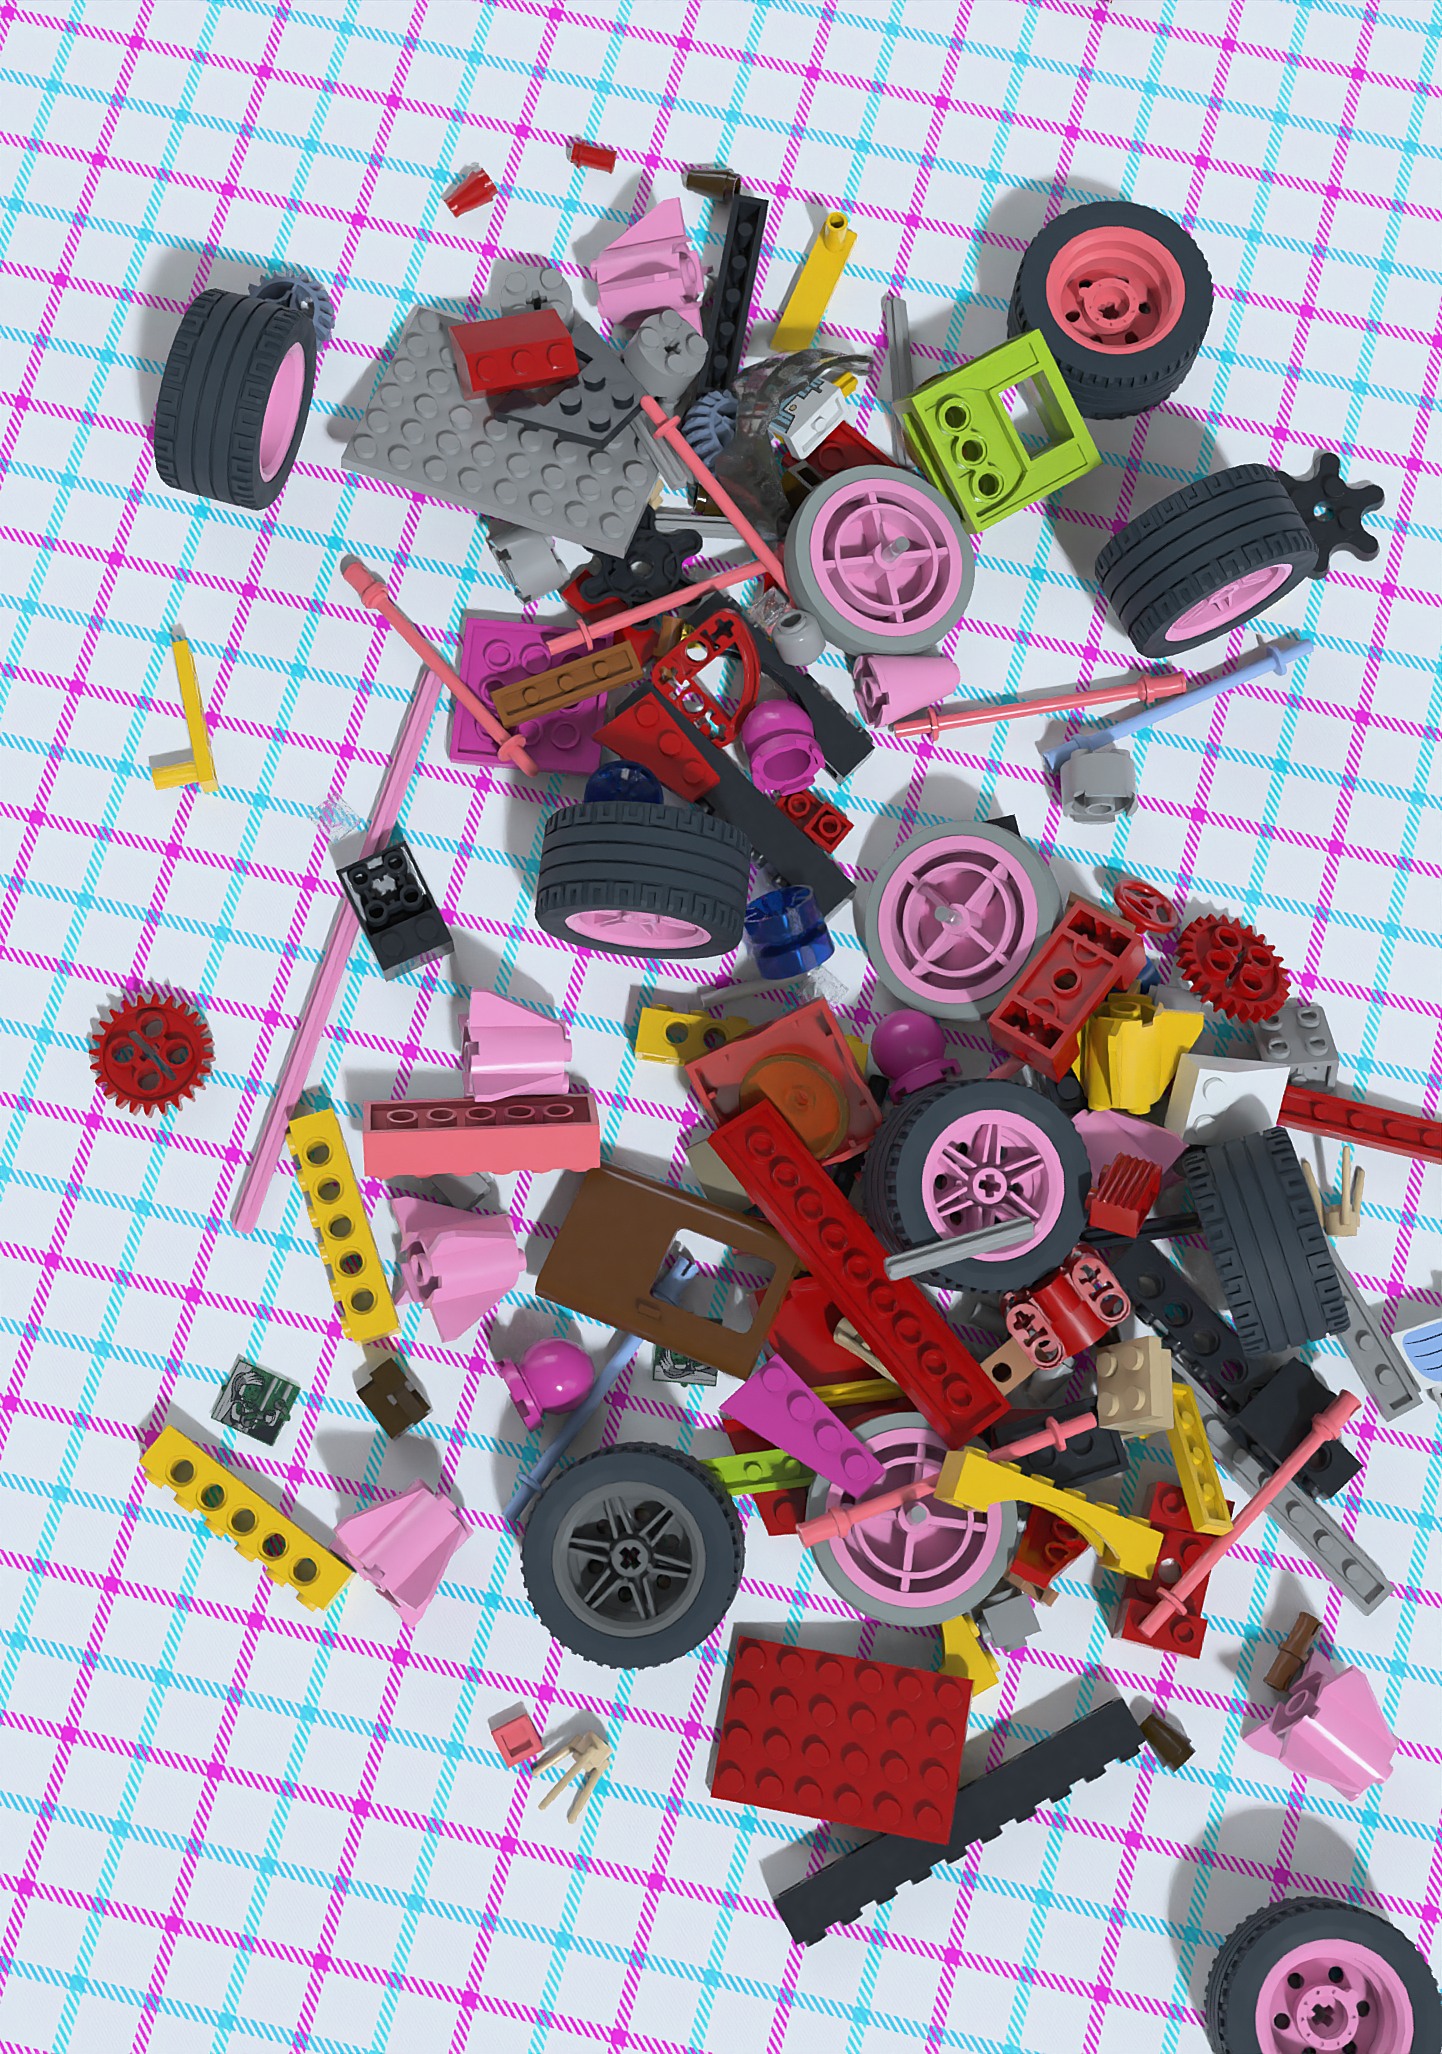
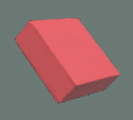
M527 1713L491 1731L493 1739L508 1768L544 1750Z

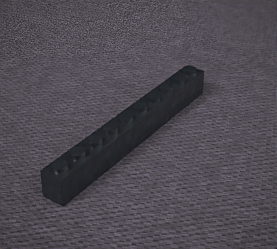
M1115 1697L960 1787L957 1791L949 1845L883 1832L773 1896L771 1899L796 1946L804 1942L806 1947H810L828 1936L825 1929L839 1921L842 1927L846 1926L863 1915L860 1908L872 1901H875L877 1906L897 1896L896 1887L910 1880L911 1884L915 1885L933 1874L930 1867L945 1859L947 1865L961 1859L968 1854L966 1846L980 1839L981 1843L985 1844L1003 1833L1000 1826L1015 1819L1016 1823L1019 1824L1031 1818L1038 1812L1035 1806L1049 1798L1053 1804L1072 1793L1070 1785L1083 1778L1086 1783H1089L1107 1772L1104 1765L1118 1758L1120 1763H1123L1135 1757L1141 1752L1139 1745L1147 1741L1123 1697Z

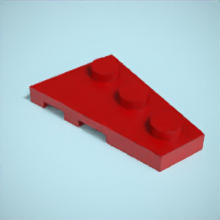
M652 692L591 735L592 741L601 747L605 746L620 756L621 760L652 777L653 781L689 804L720 783V777Z
M735 1419L722 1420L735 1455L780 1449L748 1429ZM805 1486L751 1493L768 1536L798 1534L796 1524L806 1522Z
M1031 1504L1009 1571L1020 1576L1025 1581L1032 1582L1046 1589L1091 1547V1544L1067 1521L1042 1507Z

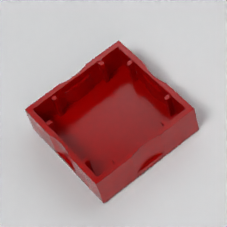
M824 994L687 1060L684 1064V1068L708 1116L717 1125L718 1129L767 1098L821 1167L843 1162L868 1150V1143L870 1140H873L875 1136L874 1131L876 1128H879L881 1120L884 1118ZM747 1193L752 1205L756 1204L754 1200L750 1197V1195Z
M814 1277L793 1280L762 1349L766 1363L777 1353L809 1388L886 1378L862 1358L834 1342L835 1329L845 1316ZM768 1288L755 1291L747 1298L753 1320ZM908 1396L829 1407L831 1412L849 1431L866 1421L883 1415L919 1411Z

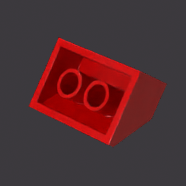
M555 308L450 326L448 328L465 401L511 393L514 389L524 391L568 383L580 373L572 337Z

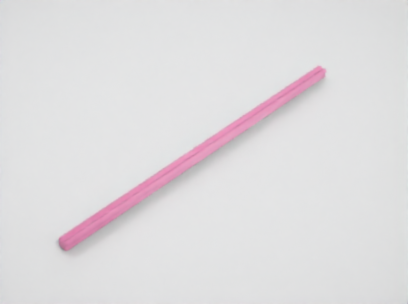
M426 670L422 676L359 860L387 848L444 684L432 670ZM347 896L345 897L231 1224L234 1230L241 1233L252 1234L255 1229L286 1139L285 1134L288 1133L290 1128L288 1121L293 1119L360 926Z

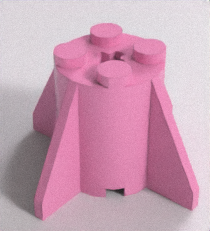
M680 197L663 200L599 254L598 259L591 260V275L593 280L598 283L600 297L597 298V309L602 319L609 318L613 323L638 330L642 322L648 317L662 314L665 310H673L683 320L692 325L699 335L704 338L699 311L703 301L696 302L697 293L704 292L703 274L713 273L714 268L713 265L702 267L698 251H690L687 242H692V239L686 235Z
M471 988L469 1014H458V1025L462 1039L461 1055L462 1060H465L466 1072H462L463 1098L474 1097L475 1102H492L508 1096L568 1094L569 1076L568 1072H564L565 1062H571L572 1041L571 1039H566V1020L552 1019L490 989Z
M1114 1108L1105 1111L1093 1110L1091 1113L1084 1109L1071 1120L1075 1124L1077 1133H1080L1082 1136V1141L1087 1148L1086 1154L1091 1162L1090 1167L1093 1176L1091 1178V1185L1093 1187L1099 1188L1098 1180L1103 1165L1111 1166L1116 1155L1120 1152L1124 1156L1129 1154L1132 1158L1137 1156L1139 1160L1145 1159L1147 1163L1153 1161L1155 1165L1158 1163L1162 1165L1158 1197L1163 1191L1186 1180L1178 1176L1172 1169L1190 1146L1188 1143L1181 1141L1179 1134ZM1091 1211L1088 1212V1213H1089V1219L1087 1220V1225H1088L1089 1228H1090V1227H1094V1226L1089 1225L1090 1212H1091Z
M408 1196L392 1199L390 1203L403 1236L400 1252L407 1251L408 1261L401 1264L404 1285L393 1299L395 1307L412 1302L415 1304L423 1302L424 1304L421 1308L430 1309L442 1343L457 1340L516 1285L519 1272L526 1270V1256L524 1251L517 1247L513 1235L512 1219L508 1214L485 1216Z
M416 1478L403 1493L343 1518L333 1529L338 1537L328 1546V1549L352 1566L365 1581L368 1579L377 1587L375 1591L389 1602L406 1626L412 1629L423 1618L451 1556L474 1534V1531L462 1518L455 1517L452 1514L457 1508L445 1494L439 1492L434 1496L432 1489L422 1479Z
M1314 1647L1309 1651V1659L1305 1664L1302 1678L1288 1690L1293 1697L1285 1706L1279 1701L1272 1716L1246 1732L1242 1740L1253 1750L1278 1759L1290 1771L1330 1784L1348 1801L1352 1802L1373 1783L1381 1785L1391 1776L1393 1766L1390 1764V1761L1399 1746L1400 1739L1390 1731L1366 1675L1354 1664L1337 1674L1328 1659Z

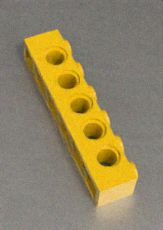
M652 1004L651 1008L642 1007L635 1046V1059L684 1067L687 1060L710 1050L704 1044V1039L708 1035L718 1034L726 1042L757 1026L748 1024L749 1020L742 1017L727 1016L725 1021L713 1019L711 1014L705 1011L689 1010L688 1014L673 1012L674 1008L671 1006ZM673 1028H681L686 1031L688 1037L684 1042L675 1044L667 1039L666 1034ZM844 1034L864 1075L869 1044L861 1043L862 1039L860 1037Z
M329 1108L288 1121L291 1133L285 1134L286 1142L291 1156L298 1155L302 1169L296 1170L297 1179L302 1192L309 1191L313 1205L307 1207V1212L313 1229L320 1227L324 1242L318 1243V1249L324 1266L331 1264L335 1278L328 1281L334 1301H342L346 1315L340 1317V1322L345 1338H353L354 1343L357 1346H361L402 1333V1327L336 1112L333 1108ZM321 1146L329 1148L330 1154L324 1163L314 1164L310 1161V1155L315 1148ZM334 1182L340 1185L341 1190L337 1198L330 1201L321 1198L322 1188L326 1184ZM339 1219H348L352 1224L350 1232L344 1237H335L332 1234L333 1224ZM352 1255L362 1257L363 1264L357 1273L347 1274L343 1271V1263L347 1257ZM361 1292H370L374 1296L373 1305L366 1311H358L354 1307V1299Z
M168 1424L138 1461L146 1468V1471L142 1474L146 1479L160 1489L166 1484L177 1494L173 1500L189 1513H192L196 1508L206 1516L207 1519L203 1524L220 1538L227 1533L238 1543L234 1549L251 1563L258 1558L268 1566L264 1573L282 1588L286 1583H289L299 1591L295 1598L310 1611L314 1612L317 1608H320L322 1611H328L357 1574V1572L176 1427ZM190 1461L194 1467V1474L189 1481L180 1483L176 1478V1468L180 1463ZM219 1485L224 1490V1500L219 1506L211 1508L206 1502V1493L211 1487ZM251 1510L255 1516V1524L249 1531L241 1532L236 1526V1518L240 1512ZM280 1534L286 1542L285 1550L281 1555L272 1557L267 1552V1541L271 1536ZM304 1559L313 1560L317 1567L316 1575L308 1582H303L297 1575V1567Z

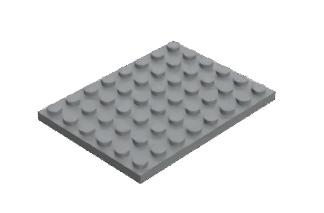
M419 307L341 457V468L624 559L661 474L631 424L629 423L603 450L560 439L558 438V433L540 429L538 432L524 429V424L509 420L507 424L498 422L494 418L493 409L510 393L468 401L464 400L448 328L450 326L467 324L468 322ZM577 358L579 372H581L588 364ZM570 382L519 392L545 407ZM684 392L680 397L665 401L667 397L655 396L654 400L669 419L679 415L681 421L676 426L679 431L691 405L692 394Z

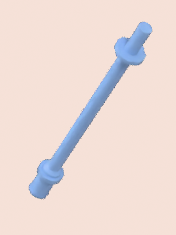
M1309 638L1282 650L1271 644L1266 648L1267 657L1089 737L1080 733L1071 736V741L1042 752L1045 766L1051 774H1054L1060 770L1066 761L1071 759L1070 754L1074 750L1090 749L1094 751L1273 670L1277 675L1283 676L1287 673V663L1314 652V646Z
M679 1256L661 1284L657 1282L652 1288L654 1291L653 1297L677 1307L682 1301L680 1295L695 1274L699 1272V1269L694 1264L688 1265L690 1261ZM631 1334L628 1335L593 1384L587 1400L576 1408L529 1476L521 1472L517 1474L516 1477L524 1483L502 1512L503 1516L515 1523L536 1492L542 1494L545 1488L541 1484L642 1344L643 1339Z

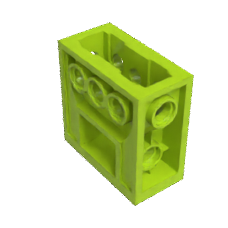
M1039 328L1015 335L891 403L930 484L942 493L955 508L963 521L961 525L967 535L982 532L1104 464ZM1021 381L1051 442L1027 454L999 396V393Z

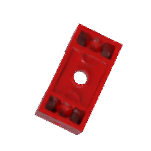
M1077 900L988 1019L994 1044L1056 1083H1059L1080 1055L1077 1034L1113 986L1125 993L1147 964L1143 937ZM1062 975H1072L1077 979L1076 984L1067 990L1059 989L1055 985L1056 980Z
M1155 1481L1147 1485L1140 1518L1151 1522L1150 1529L1164 1534L1151 1580L1125 1578L1112 1639L1186 1659H1200L1208 1619L1200 1617L1211 1570L1183 1600L1182 1603L1187 1610L1184 1616L1174 1611L1151 1638L1146 1637L1138 1629V1626L1162 1600L1156 1593V1590L1162 1587L1170 1591L1219 1536L1194 1530L1182 1487ZM1225 1499L1232 1519L1235 1501ZM1166 1559L1173 1560L1179 1567V1576L1172 1583L1165 1582L1159 1575V1566Z

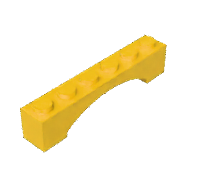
M965 1446L964 1451H947L933 1495L934 1498L965 1511L987 1513L990 1504L1010 1500H1019L1042 1507L1067 1521L1086 1538L1099 1556L1097 1565L1128 1578L1151 1580L1164 1534L1150 1529V1521L1133 1515H1128L1127 1518L1117 1515L1119 1508L1098 1501L1093 1505L1085 1501L1086 1494L1073 1489L1064 1488L1062 1492L1053 1488L1054 1481L1049 1478L1031 1474L1030 1478L1020 1474L1021 1467L1002 1460H998L997 1464L987 1460L988 1453L980 1449Z
M969 1614L964 1617L960 1615L938 1624L941 1637L942 1664L941 1667L935 1670L936 1673L975 1680L973 1697L1000 1682L995 1674L1001 1671L989 1649L985 1652L981 1650L975 1639L980 1636V1632Z

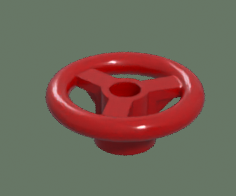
M1123 879L1114 885L1112 894L1116 905L1122 912L1120 917L1136 925L1134 933L1145 934L1148 930L1159 934H1167L1173 932L1178 927L1179 916L1175 907L1166 896L1154 887L1134 879ZM1128 890L1139 892L1147 896L1148 898L1142 896L1139 897ZM1161 907L1168 919L1167 922H1161L1156 913L1157 908Z

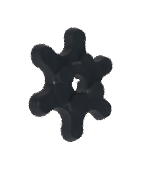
M1324 453L1316 459L1314 475L1308 481H1299L1284 471H1275L1276 476L1284 486L1319 549L1317 564L1307 576L1312 580H1321L1327 576L1330 570V558L1337 551H1348L1363 562L1373 561L1380 552L1378 540L1364 530L1361 521L1365 514L1382 508L1385 503V493L1380 486L1375 484L1367 485L1361 489L1347 487L1344 480L1340 478L1341 461L1334 453ZM1319 506L1328 509L1330 512L1332 511V520L1327 522L1318 520L1314 515V509Z
M647 504L624 559L582 546L587 552L600 559L602 567L597 575L582 582L580 586L581 598L590 605L599 604L608 598H618L627 604L628 609H632L696 584L697 582L688 579L683 574L682 563L685 559L701 551L703 547L702 536L697 531L691 529L683 530L671 537L661 535L655 527V510ZM646 562L652 571L644 575L643 578H640L631 569L634 563ZM703 597L682 606L687 608L694 607L702 601ZM655 616L630 626L638 632L647 631L654 625Z

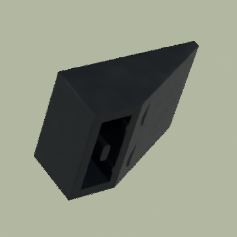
M405 840L336 871L386 982L455 951L453 939Z

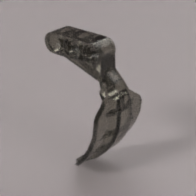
M825 348L787 350L773 355L765 361L744 368L732 378L730 386L738 399L736 435L725 449L719 453L716 458L715 470L726 493L764 542H785L789 526L795 516L784 494L767 430L772 418H776L781 403L808 387L826 369L849 371L851 374L858 376L873 375L875 363L872 357L857 354L848 355Z

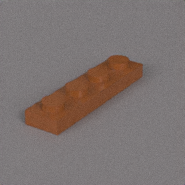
M628 640L492 691L490 695L502 726L507 730L642 679L643 671L631 642Z

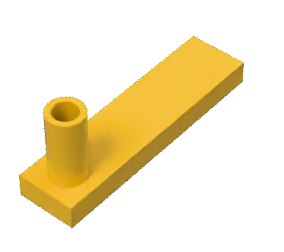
M832 212L824 222L771 341V350L804 362L857 242L858 233L847 230L848 219L845 214Z
M187 640L172 642L195 760L151 769L156 791L199 782L204 793L220 791L193 651Z
M1172 1382L1174 1428L1166 1430L1193 1527L1197 1532L1223 1536L1234 1528L1194 1392L1190 1385ZM1155 1433L1141 1435L1138 1437L1141 1439H1147Z

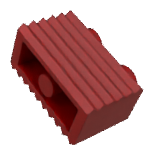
M1122 1152L1116 1155L1111 1166L1104 1164L1098 1180L1099 1188L1091 1187L1086 1199L1085 1210L1091 1211L1089 1225L1136 1239L1142 1224H1144L1149 1211H1151L1154 1205V1201H1156L1159 1195L1162 1165L1160 1163L1155 1165L1153 1161L1147 1163L1145 1159L1139 1160L1137 1156L1132 1158L1129 1154L1124 1156Z

